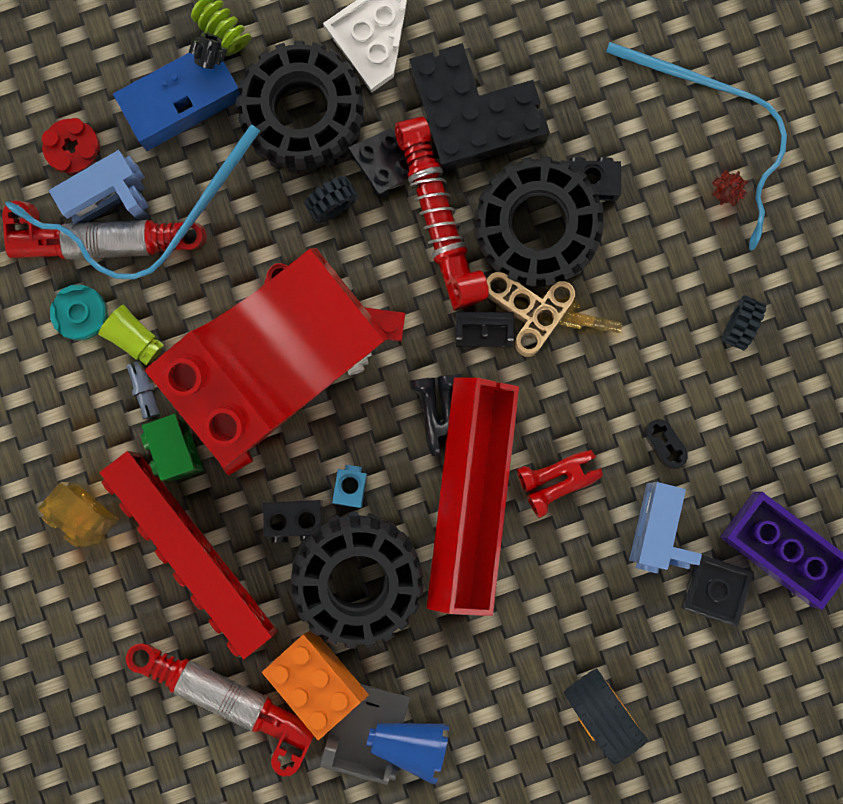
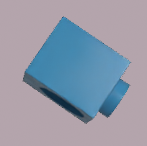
M345 465V470L338 469L332 503L362 508L368 475L361 473L362 467ZM350 477L358 481V489L353 494H347L343 489V482Z

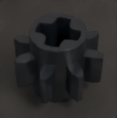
M201 33L200 37L196 36L195 40L192 39L189 53L194 54L195 64L203 68L213 69L215 64L220 65L221 62H224L227 49L221 47L222 39L211 33Z

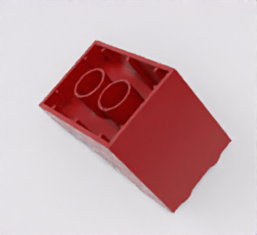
M310 248L243 301L207 324L190 331L144 371L223 468H225L269 436L385 342L388 336L317 248Z

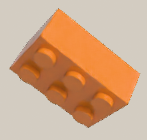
M311 631L304 633L262 671L263 675L317 740L321 739L369 696L323 639Z

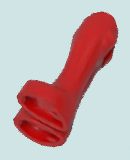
M592 450L573 454L539 470H532L527 466L517 468V475L524 492H529L548 481L567 475V479L527 495L528 502L538 519L548 513V505L554 500L585 488L603 476L601 468L586 472L587 474H584L580 464H586L596 458Z

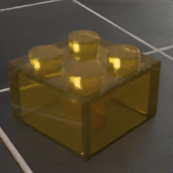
M60 482L38 507V510L43 514V521L52 528L56 529V527H59L66 533L64 538L75 547L79 545L81 547L98 545L119 520L77 483Z

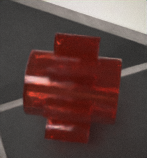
M725 170L721 174V178L716 177L712 182L717 187L712 196H716L720 201V205L730 203L734 207L739 202V199H744L748 194L743 190L748 180H743L739 171L729 174L728 170Z

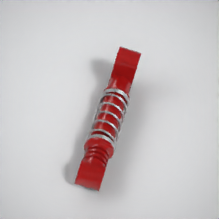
M421 116L396 122L394 126L396 141L400 149L405 151V158H408L407 164L410 166L407 176L410 186L419 185V188L416 189L418 197L414 200H419L422 209L419 215H424L427 225L423 229H428L431 241L428 243H432L434 247L431 255H433L434 262L439 264L453 311L474 306L489 296L488 283L481 270L470 272L465 256L468 251L464 242L465 239L459 236L458 229L460 224L454 221L455 209L449 205L451 195L446 193L444 189L446 180L438 178L443 174V168H441L440 163L436 162L435 158H432L434 154L431 151V145H429L431 135L427 120Z

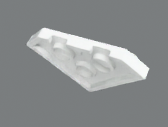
M356 0L323 23L328 34L371 93L394 77L407 0Z

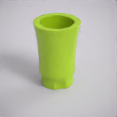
M124 304L107 318L98 332V335L114 343L135 360H140L146 366L152 363L164 348V344L157 340V336L136 319Z

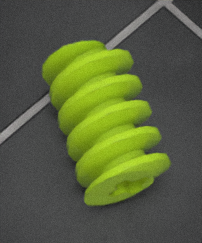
M199 0L193 7L191 18L195 23H198L200 30L205 33L214 34L222 39L221 47L227 49L225 56L236 54L250 42L251 34L246 33L242 35L245 27L243 25L236 26L238 22L236 17L229 18L231 11L228 8L222 9L224 6L222 0Z

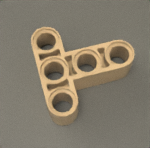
M502 272L492 273L487 278L488 298L507 312L514 313L517 319L525 323L516 338L515 347L520 355L531 357L540 350L571 306L575 298V290L570 283L559 281L541 299L520 283L507 278V274ZM495 281H501L505 284L506 290L502 293H495L491 290L490 285ZM557 290L565 291L568 294L569 300L564 303L556 301L554 292ZM518 297H524L528 300L529 307L520 310L515 307L514 300ZM541 313L549 314L552 317V324L548 326L541 325L537 320V316ZM524 336L533 337L536 340V347L533 349L524 348L521 344V339Z

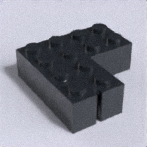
M463 43L439 50V54L436 57L434 52H430L409 59V71L423 116L429 125L431 142L437 161L441 164V168H443V173L547 142L550 131L543 109H539L541 102L534 80L479 95Z

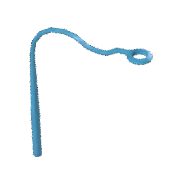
M609 42L606 50L608 54L672 76L753 100L767 108L776 119L781 133L780 152L775 163L763 173L756 189L755 200L759 210V217L749 242V250H754L762 235L765 215L761 200L762 188L767 177L780 166L786 151L787 133L781 116L770 103L756 95L670 62Z
M252 124L249 126L215 174L163 255L150 268L135 274L115 273L102 267L90 257L82 240L69 229L60 224L42 223L12 202L7 201L5 205L16 215L41 229H55L68 235L77 243L86 261L98 271L115 279L135 280L153 273L169 257L221 188L260 130Z

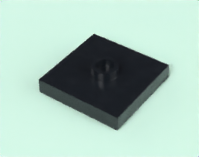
M702 555L700 565L694 564L681 608L738 627L754 571Z

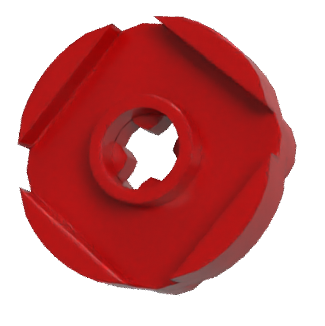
M79 118L60 120L54 123L42 135L43 155L55 170L74 176L96 163L95 159L98 152L100 153L99 138L94 130ZM69 141L73 143L78 142L74 153H71L69 150L65 151Z

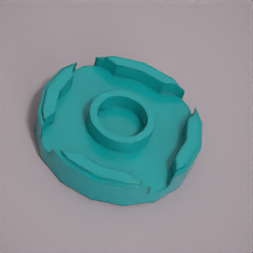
M70 285L60 290L50 306V320L54 329L64 337L75 341L88 340L96 336L108 318L107 305L103 297L96 290L85 285Z

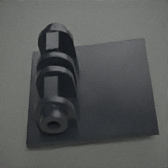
M392 128L348 147L352 155V161L357 163L361 169L360 173L362 175L365 174V180L370 182L375 190L374 194L379 195L380 198L390 193L389 189L408 181L407 174L410 166L407 164L408 158H405V151L401 150L398 146L395 132Z

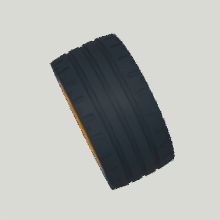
M597 668L588 672L580 680L575 681L573 685H570L563 692L578 715V719L593 741H596L613 765L624 761V759H627L632 753L634 754L648 742L641 729Z

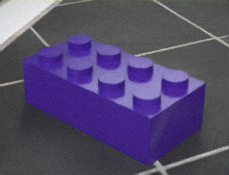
M753 492L720 536L721 539L810 607L823 610L843 582V552L764 492Z

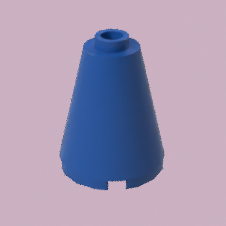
M377 723L376 729L370 728L366 745L371 746L370 753L429 783L436 784L438 779L433 778L434 771L441 772L448 737L442 735L443 731H449V725Z

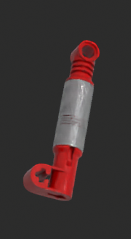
M11 201L24 209L34 219L40 221L39 212L35 205L29 202ZM5 205L2 219L5 250L9 258L59 256L61 259L67 260L85 259L77 243L68 235L55 229H41L24 218L18 219L17 215ZM126 220L120 222H84L60 225L69 229L80 238L90 257L94 259L98 257L149 256L161 251V249L165 251L184 222L159 224L154 223L152 220ZM194 222L190 228L196 231L197 237L195 242L189 244L185 240L184 235L175 247L176 250H197L203 247L207 241L205 228L199 223ZM28 224L29 230H16L15 225Z
M136 644L128 650L126 664L133 672L148 678L152 675V680L154 681L159 678L158 683L162 684L165 681V686L174 695L182 697L184 700L187 699V701L192 702V704L195 703V705L197 704V706L203 707L205 710L208 709L213 714L218 713V716H224V719L227 718V720L234 722V724L242 725L247 730L250 729L253 732L261 731L278 739L279 743L271 759L272 768L278 775L284 777L291 776L299 769L314 735L296 714L273 704L271 698H267V696L259 692L257 693V691L254 692V690L246 686L244 687L240 683H234V680L231 681L228 677L226 678L215 673V671H210V669L205 668V666L202 667V665L194 663L192 660L178 659L175 662L174 656H171L169 659V654L164 653L162 655L161 650L149 644ZM140 650L148 652L150 658L148 664L144 667L139 666L135 660L136 654ZM282 741L303 751L301 755L293 752L291 760L295 763L293 765L288 764L286 768L281 766L282 760L278 758L279 755L285 756L288 749L280 746Z

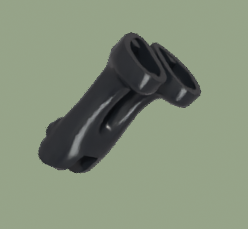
M463 374L437 377L443 410L442 422L439 421L437 413L435 378L409 381L411 390L419 395L422 402L426 441L431 456H440L438 436L447 435L454 378H463Z

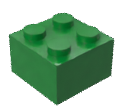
M172 414L142 425L144 433L141 434V440L145 449H150L153 460L150 461V466L156 478L159 477L160 481L174 482L204 471L189 425L182 416Z

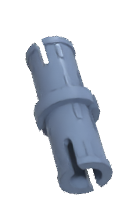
M141 361L133 362L134 365L128 364L126 368L134 387L132 394L134 397H137L143 420L161 415L153 394L155 390L154 384H150L148 375L144 371V364Z

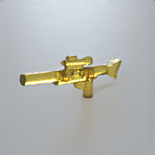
M497 289V290H496V293H502V292H503V291H501L500 289ZM565 296L564 300L555 298V300L564 303L569 300V297ZM574 298L571 306L558 323L581 329V326L584 325L615 333H620L622 329L621 322L573 312L574 308H580V304L575 302L576 298ZM515 299L514 305L516 308L524 310L529 307V302ZM496 305V312L506 311L499 305ZM541 313L537 316V320L541 325L548 326L552 324V317L549 314Z

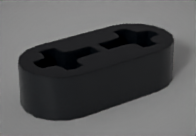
M656 419L646 425L644 435L661 463L669 469L682 467L687 462L688 453L671 425L662 419ZM654 425L657 428H664L665 431L662 433V436L666 441L665 443H663L660 437L654 438L652 436V433L655 431ZM667 445H669L672 451L680 452V455L677 457L678 463L668 461L667 457L670 456V452L666 448Z

